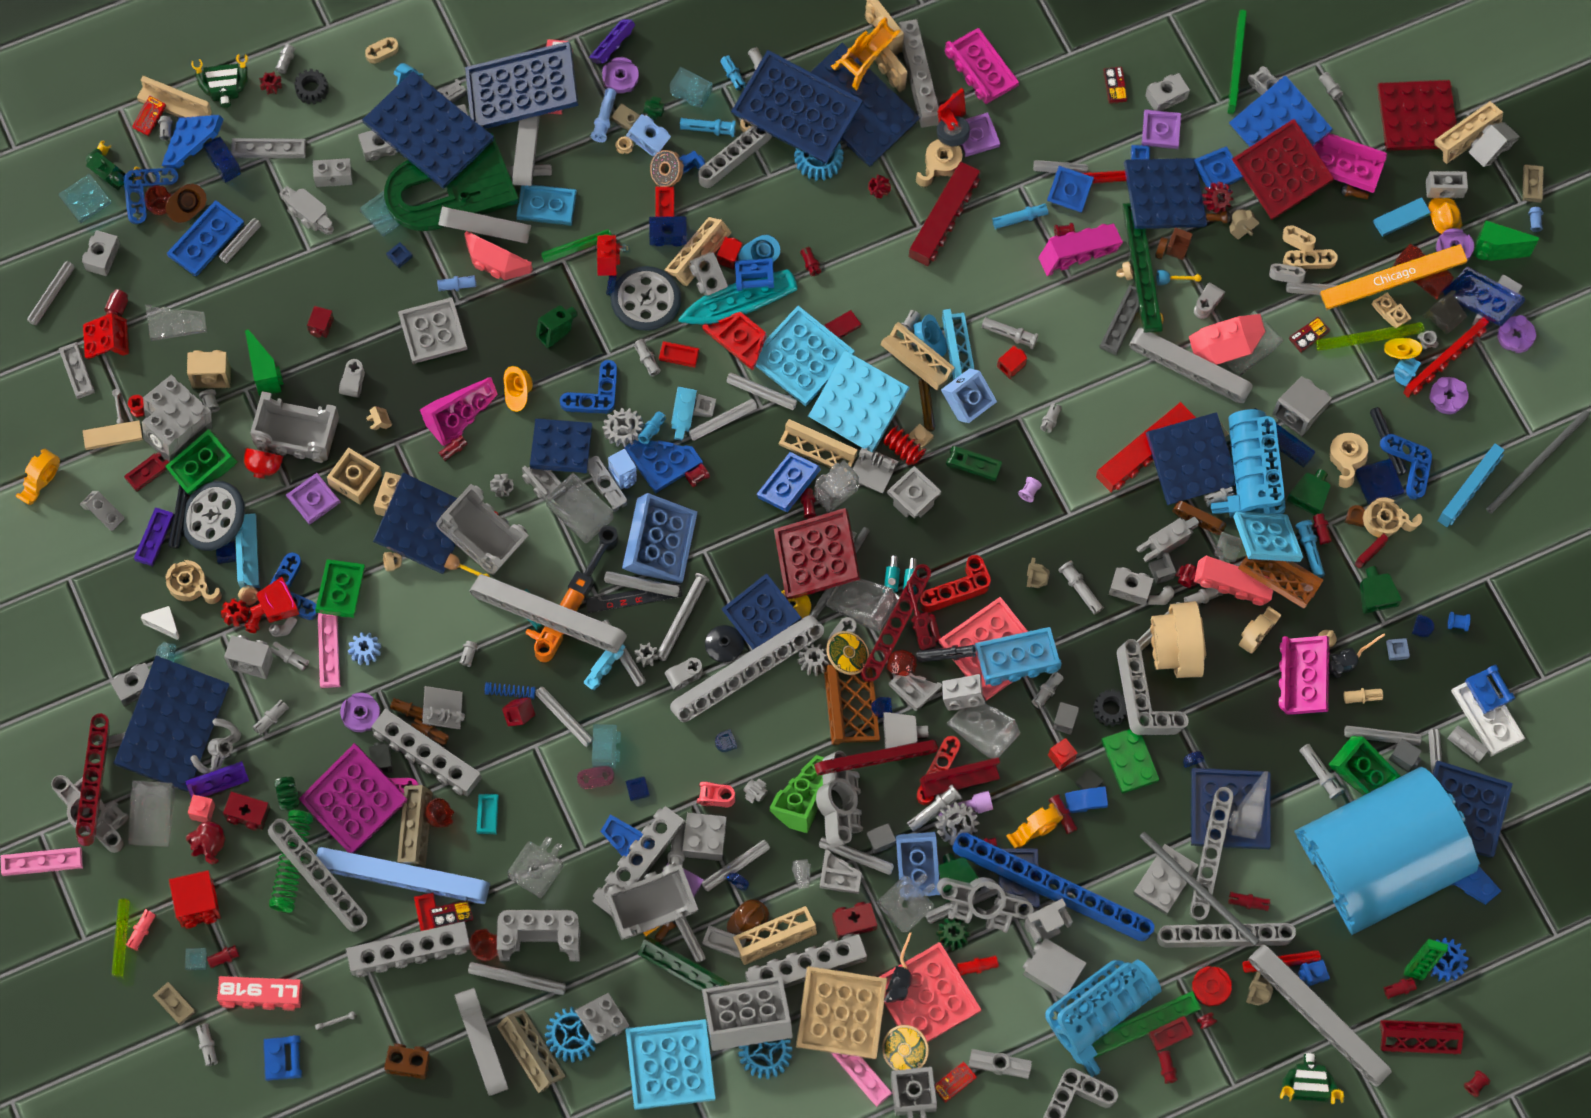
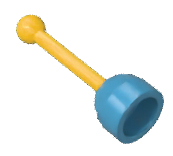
M1158 270L1156 274L1157 285H1166L1170 280H1195L1199 282L1202 279L1199 274L1195 276H1170L1164 270Z

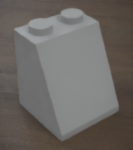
M1301 376L1278 399L1272 415L1303 437L1329 406L1332 398L1325 390H1320L1310 379H1305Z

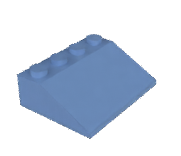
M649 493L637 498L622 569L642 576L682 583L697 511Z

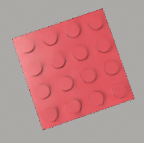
M999 597L940 638L939 643L943 648H950L952 645H958V647L969 646L1028 631L1003 599ZM977 653L975 657L959 658V660L954 661L966 677L981 675L982 692L985 701L1012 683L1007 680L1002 681L1001 684L991 686V684L985 685Z
M940 942L905 962L912 974V983L908 988L906 999L896 1002H884L886 1009L897 1026L909 1025L917 1028L925 1036L927 1043L981 1012V1008ZM895 968L879 976L880 978H887L886 990Z

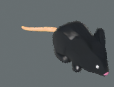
M1385 634L1380 635L1362 647L1358 653L1351 647L1341 651L1340 655H1332V659L1329 660V673L1336 678H1340L1343 672L1354 670L1358 665L1362 652L1385 636Z
M911 932L900 956V962L903 967L896 966L886 990L888 993L884 1002L903 1001L907 997L908 988L912 983V974L904 962V954L912 934Z

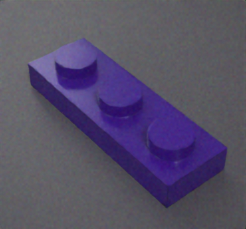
M621 19L590 55L589 59L593 63L601 64L608 61L611 53L620 47L625 37L631 34L635 23L632 20Z
M155 507L134 556L135 561L153 567L173 520L174 514L172 512Z
M241 761L187 780L186 785L191 798L193 795L205 797L248 782L249 779Z

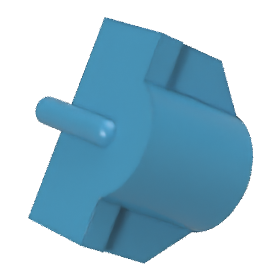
M406 63L398 65L394 71V75L398 78V85L412 71L422 79L424 74L418 73L416 69Z
M1414 358L1401 359L1394 369L1396 381L1406 387L1413 377H1416V373L1422 363Z

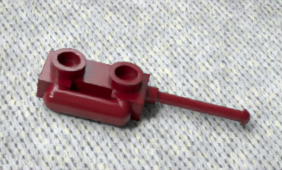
M909 580L907 584L915 610V615L912 616L911 622L914 623L913 629L916 631L919 648L924 650L936 646V642H939L941 637L935 616L933 614L928 615V612L920 614L911 584L912 581ZM928 623H929L930 630H931V633H932L931 636H930V634H929L928 627H927V624H928Z

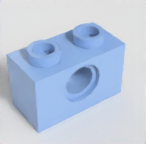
M643 114L640 115L626 134L634 143L653 157L661 151L671 137L666 129L658 127L650 117ZM646 132L652 133L653 138L648 137Z
M623 449L608 457L609 472L620 490L632 487L637 481L636 466L627 451Z

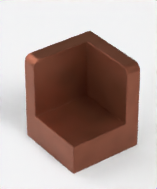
M1175 227L1166 254L1183 260L1193 234Z

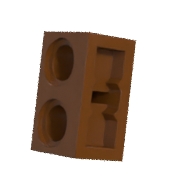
M403 1044L389 1045L384 1070L386 1074L426 1079L430 1060L429 1051H426V1048L417 1046L414 1049L406 1048V1045ZM395 1055L403 1056V1060L400 1063L392 1061ZM415 1058L423 1059V1063L420 1066L412 1064Z

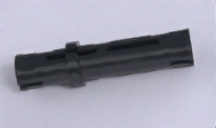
M952 645L950 648L917 651L919 663L953 659L955 661L959 660V658L976 656L975 645L959 647L958 645Z

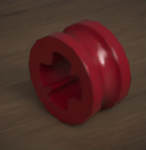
M1213 1012L1197 1020L1198 1023H1201V1030L1218 1022L1217 1019L1213 1018Z

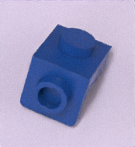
M695 151L680 157V161L683 163V174L695 166L699 170L706 164L704 158L701 155L698 156Z

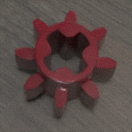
M274 71L272 73L265 72L263 78H259L261 91L266 90L267 95L277 94L278 89H282V84L280 83L282 81L281 76L276 77Z
M882 175L872 178L868 184V189L871 191L870 195L882 199L883 195L887 196L891 191L889 179Z
M1186 564L1185 567L1182 565L1176 573V576L1180 577L1178 583L1187 588L1198 584L1194 582L1197 567L1191 564Z

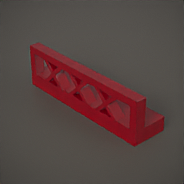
M999 757L924 775L920 779L924 797L928 798L943 794L950 788L951 784L957 790L998 781L1000 777L996 766L1000 763Z
M1380 1020V1030L1382 1033L1381 1051L1461 1054L1464 1032L1461 1023ZM1387 1037L1397 1038L1398 1042L1394 1045H1386ZM1409 1038H1416L1419 1041L1413 1046H1408L1405 1043ZM1429 1039H1436L1438 1041L1433 1047L1425 1044ZM1450 1039L1457 1040V1048L1447 1047L1445 1043Z

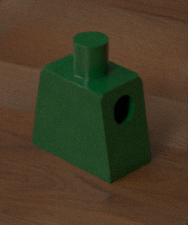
M559 305L538 318L536 337L549 349L571 330L572 320L578 316L577 311L573 307L565 310Z
M1318 469L1315 476L1311 473H1306L1292 489L1287 501L1314 516L1321 514L1331 486L1325 481L1328 473L1322 469Z
M1376 566L1367 568V578H1364L1360 583L1363 614L1399 607L1402 598L1391 576L1388 573L1379 575Z
M953 853L945 854L942 857L944 864L938 866L940 880L942 878H950L971 883L978 879L965 858L955 859ZM946 885L943 888V892H949L952 889V885ZM944 898L945 903L951 901V900H947V899Z

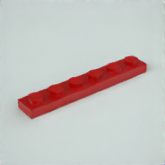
M1485 317L1478 321L1406 386L1403 394L1408 398L1412 394L1417 395L1423 389L1422 386L1426 382L1429 384L1434 380L1435 374L1438 371L1443 372L1448 367L1450 360L1453 359L1455 361L1462 354L1461 351L1464 348L1468 349L1473 345L1474 339L1477 336L1481 338L1487 332L1486 327L1489 321Z

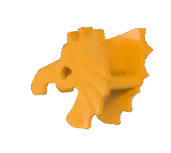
M884 17L870 34L867 31L863 32L856 39L855 44L848 49V52L841 59L837 60L835 64L831 65V68L836 71L845 66L853 73L855 78L852 87L857 91L868 68L901 31L892 30L888 26V19ZM858 58L863 65L860 66L854 59Z

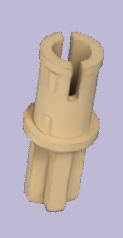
M1361 688V690L1344 691L1345 704L1355 702L1365 704V701L1383 699L1382 689L1364 690V688Z

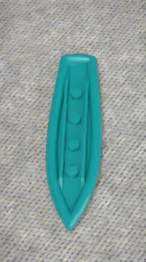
M787 269L773 273L774 288L757 287L737 291L736 283L728 285V287L708 296L705 295L694 302L681 315L678 321L687 324L719 323V320L730 317L737 312L745 315L797 290L796 279L790 270ZM766 277V278L747 279V280H743V281L763 280V279H768V277Z

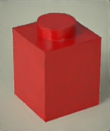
M724 238L717 254L718 264L733 270L735 269V261H738V254L742 248V243L738 239Z
M1013 346L998 359L997 368L1011 379L1026 366L1027 356L1022 349Z
M1065 738L1050 748L1048 756L1060 771L1075 761L1077 752Z

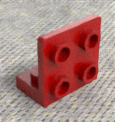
M110 313L83 324L85 358L90 359L110 350L122 356L129 354L127 319Z

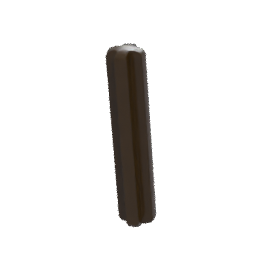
M921 378L919 379V390L924 427L930 432L935 430L930 385Z

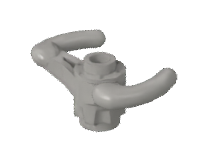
M217 718L213 720L214 725L230 730L231 735L225 738H215L209 742L208 752L212 756L211 768L205 767L196 755L191 757L195 768L203 774L221 769L222 761L233 750L232 744L238 742L241 738V732L238 728L227 720Z

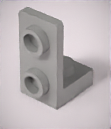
M92 491L79 504L84 510H90L110 531H113L124 520V516L99 491Z

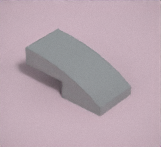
M698 394L695 399L693 415L712 417L716 399Z

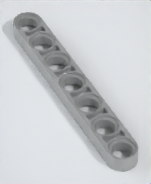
M1221 787L1215 792L1196 878L1203 887L1208 889L1211 895L1214 890L1233 800V793L1227 787ZM1226 791L1229 794L1228 801L1222 802L1218 797L1219 792ZM1215 811H1223L1225 814L1224 820H1216L1214 817ZM1211 830H1219L1221 833L1220 839H1212L1210 836ZM1213 848L1216 850L1217 856L1215 859L1207 857V849ZM1208 867L1212 870L1213 875L1211 878H1205L1202 875L1203 868ZM1194 889L1190 915L1194 920L1201 921L1207 917L1210 904L1200 897ZM1196 906L1204 908L1205 913L1202 917H1197L1194 914Z

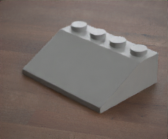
M782 977L702 989L712 1051L792 1038L791 1020Z

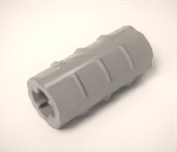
M1459 725L1447 738L1478 763L1489 751L1486 746Z

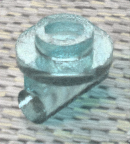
M164 642L158 646L156 655L174 662L176 645Z

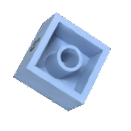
M970 368L941 389L957 420L965 423H970L997 402L981 372Z

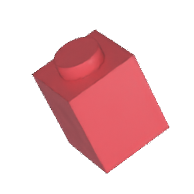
M193 795L188 810L190 819L199 822H211L215 809L213 799Z

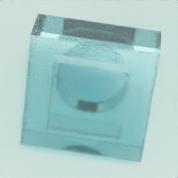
M186 949L185 969L206 970L207 949Z

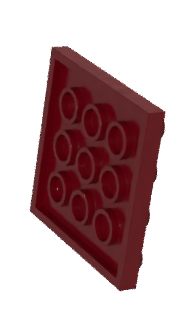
M1450 80L1378 83L1377 89L1386 151L1440 149L1435 145V139L1457 125Z
M1292 119L1232 158V161L1271 220L1334 180L1295 119Z
M846 508L774 529L787 600L860 580L849 514Z

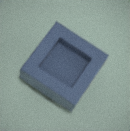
M1407 638L1387 640L1389 661L1409 659Z

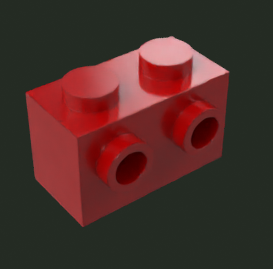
M616 235L597 236L598 276H616V265H620V243H616Z

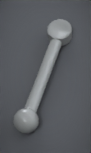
M114 389L112 395L115 397L118 417L116 423L122 424L124 420L121 417L120 392L118 389Z
M351 1011L346 1016L317 1024L315 1028L320 1030L349 1018L354 1019L356 1013Z

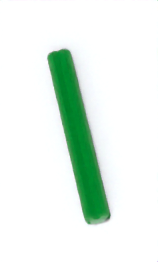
M607 229L541 253L542 259L547 263L597 245V236L612 234Z

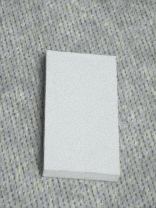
M1487 677L1493 689L1495 690L1497 696L1499 697V699H1501L1491 680L1489 679V677ZM1466 682L1451 690L1481 742L1489 749L1490 757L1525 740L1523 733L1506 705L1483 714Z

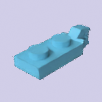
M683 387L677 388L671 421L672 429H676L674 436L676 440L682 441L685 431L688 432L691 427L697 390Z
M622 644L618 653H611L605 650L583 683L590 689L595 690L601 684L603 675H607L610 672L614 661L623 655V650L626 646Z

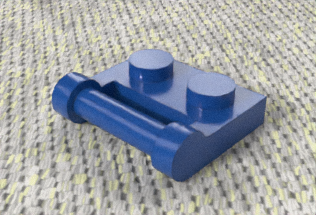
M772 258L735 261L737 291L757 287L774 288ZM766 277H768V279H763V280L742 281V279H754V278H766Z
M1493 665L1465 680L1483 714L1515 699L1514 694L1510 693L1501 678L1497 665ZM1488 676H1492L1503 698L1499 699L1487 678Z
M300 1036L264 1039L266 1081L302 1077L299 1060ZM285 1045H291V1071H286Z

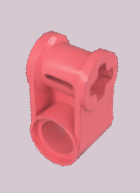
M700 782L699 787L701 790L700 797L697 799L698 804L727 808L735 803V791L731 786ZM724 793L732 795L727 800L721 798Z

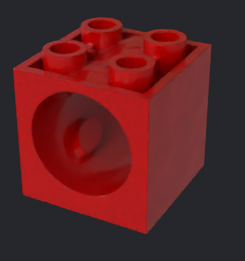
M209 870L169 879L175 915L181 927L194 928L199 923L211 924L221 918L215 884Z

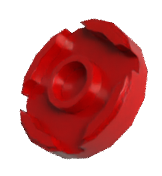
M1204 967L1193 978L1192 991L1196 999L1204 1005L1218 1006L1223 1004L1231 994L1232 981L1229 975L1219 967Z

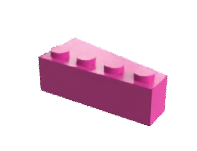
M1102 224L1097 228H1086L1081 232H1069L1064 236L1051 237L1038 258L1046 275L1049 276L1053 274V270L1060 268L1063 271L1069 269V266L1073 263L1078 262L1079 265L1086 263L1092 256L1094 259L1117 252L1123 241L1115 224Z

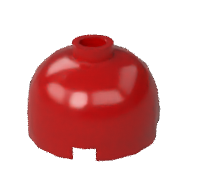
M246 448L244 463L247 470L254 473L253 477L265 479V476H272L280 469L283 456Z

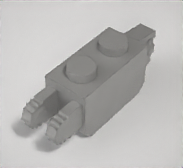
M286 186L279 193L280 197L287 204L288 213L294 218L298 217L306 228H311L315 232L319 229L326 235L333 234L334 228L332 221L328 218L326 206L305 189L295 191Z
M1195 517L1186 522L1184 519L1179 518L1151 535L1136 550L1140 553L1150 547L1152 552L1145 555L1144 561L1148 562L1155 557L1159 559L1163 557L1164 553H1169L1186 543L1193 534L1192 530L1198 527L1199 522Z

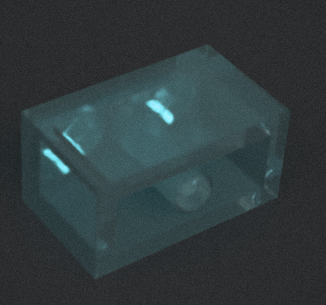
M680 67L670 83V93L676 98L686 100L692 106L702 108L712 93V82Z
M593 724L592 768H616V762H620V750H617V743H621V731H617V725Z

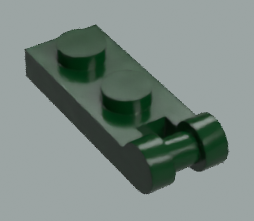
M951 447V456L946 461L948 467L958 468L996 481L1002 465L1001 461L960 447ZM959 456H961V457H963V460L960 461V460H957V458H958Z

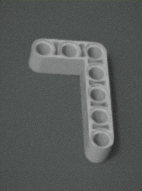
M1128 639L1118 648L1117 658L1131 731L1136 735L1178 734L1189 723L1187 715L1180 711L1152 712L1141 647L1136 640Z
M472 988L455 994L457 1005L488 1095L491 1096L508 1090L475 989Z
M1067 1069L1063 1073L1043 1118H1050L1049 1113L1052 1111L1057 1112L1060 1118H1064L1074 1094L1104 1108H1110L1115 1104L1118 1093L1114 1087L1076 1069ZM1071 1075L1075 1077L1076 1082L1074 1084L1068 1083L1066 1076ZM1091 1084L1094 1087V1092H1087L1084 1089V1085ZM1063 1093L1067 1096L1068 1100L1062 1102L1058 1099L1057 1095ZM1110 1093L1113 1100H1104L1103 1094Z

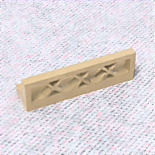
M142 76L141 83L143 87L137 96L139 102L145 104L148 97L152 96L167 105L164 112L179 118L211 115L212 111L209 102Z
M1490 101L1435 139V145L1443 151V161L1447 164L1469 149L1477 138L1480 139L1483 136L1482 132L1488 125L1502 123L1503 112Z
M708 217L664 271L672 276H676L682 285L688 286L695 277L692 275L689 267L691 266L690 261L709 252L715 253L722 245L724 238H728L732 232L723 220ZM705 261L700 263V269L706 264Z
M899 322L895 324L891 334L884 338L880 344L935 390L947 384L955 369L953 365ZM898 330L903 333L905 340L896 335ZM911 342L917 345L919 351H915L912 348ZM925 354H929L933 362H929ZM939 365L948 370L946 374L941 372Z
M788 419L785 425V432L779 441L780 446L845 475H848L857 457V449ZM788 434L796 437L797 443L789 444L785 442ZM810 443L815 450L810 452L804 451L802 445ZM828 451L832 458L822 459L819 453ZM842 458L848 460L849 463L846 469L838 466L836 460Z
M804 906L733 937V940L740 952L743 964L746 965L817 934L807 907ZM805 914L808 920L803 923L795 922L796 917ZM780 923L789 924L788 929L784 931L778 930L777 926ZM764 930L771 932L768 938L758 937L760 932ZM745 938L751 939V945L743 948L740 941Z

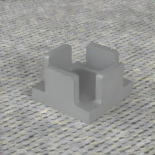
M914 466L887 491V494L894 500V507L906 518L911 515L915 519L917 516L921 518L933 507L934 500L941 495V490Z
M1063 898L1027 916L1024 927L1027 933L1031 934L1035 943L1040 942L1041 938L1044 941L1045 938L1051 939L1061 933L1059 927L1063 926L1064 923L1067 928L1071 927L1073 922L1065 908L1066 904Z

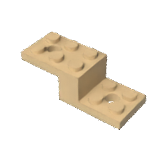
M867 0L865 18L868 23H872L876 28L878 23L886 17L888 19V26L892 30L901 31L875 59L880 72L886 74L889 78L891 86L893 88L896 87L901 92L906 87L907 70L895 55L902 52L904 33L878 0Z

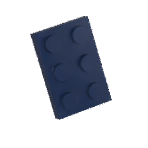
M1002 849L1038 866V849ZM998 859V864H1003L1002 860ZM1013 867L1015 872L1021 873L1019 868ZM998 875L999 886L1005 893L1026 898L1033 905V908L1040 907L1039 893ZM1031 876L1034 881H1039L1038 877ZM1022 904L1019 908H1027V904Z

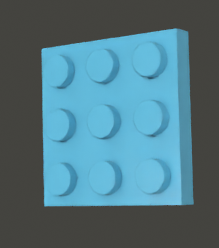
M1235 512L1233 517L1248 559L1301 562L1303 555L1288 515Z

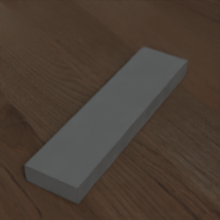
M1129 285L1099 347L1114 355H1117L1139 310L1135 286Z

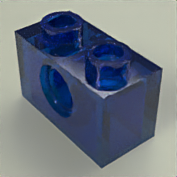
M221 137L204 145L208 158L225 183L241 175L239 164Z
M686 216L649 217L650 245L657 247L664 245L677 247L686 245ZM665 231H671L672 233H671V234H665L664 232H665Z

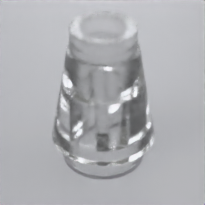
M807 859L793 861L791 868L798 889L810 888L811 864H809Z

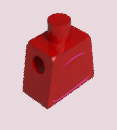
M283 577L259 591L256 596L260 604L249 608L254 619L265 614L269 623L299 615L298 608Z

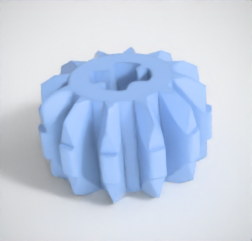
M362 632L360 633V638L354 636V642H349L350 649L348 650L349 655H352V661L358 660L359 665L365 661L368 666L370 664L369 660L376 662L375 656L381 655L379 651L381 644L377 643L378 638H372L371 633L364 637ZM368 647V650L362 651L361 648Z

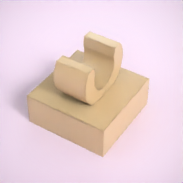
M376 406L370 409L371 415L367 417V420L374 421L370 429H388L392 426L386 409Z

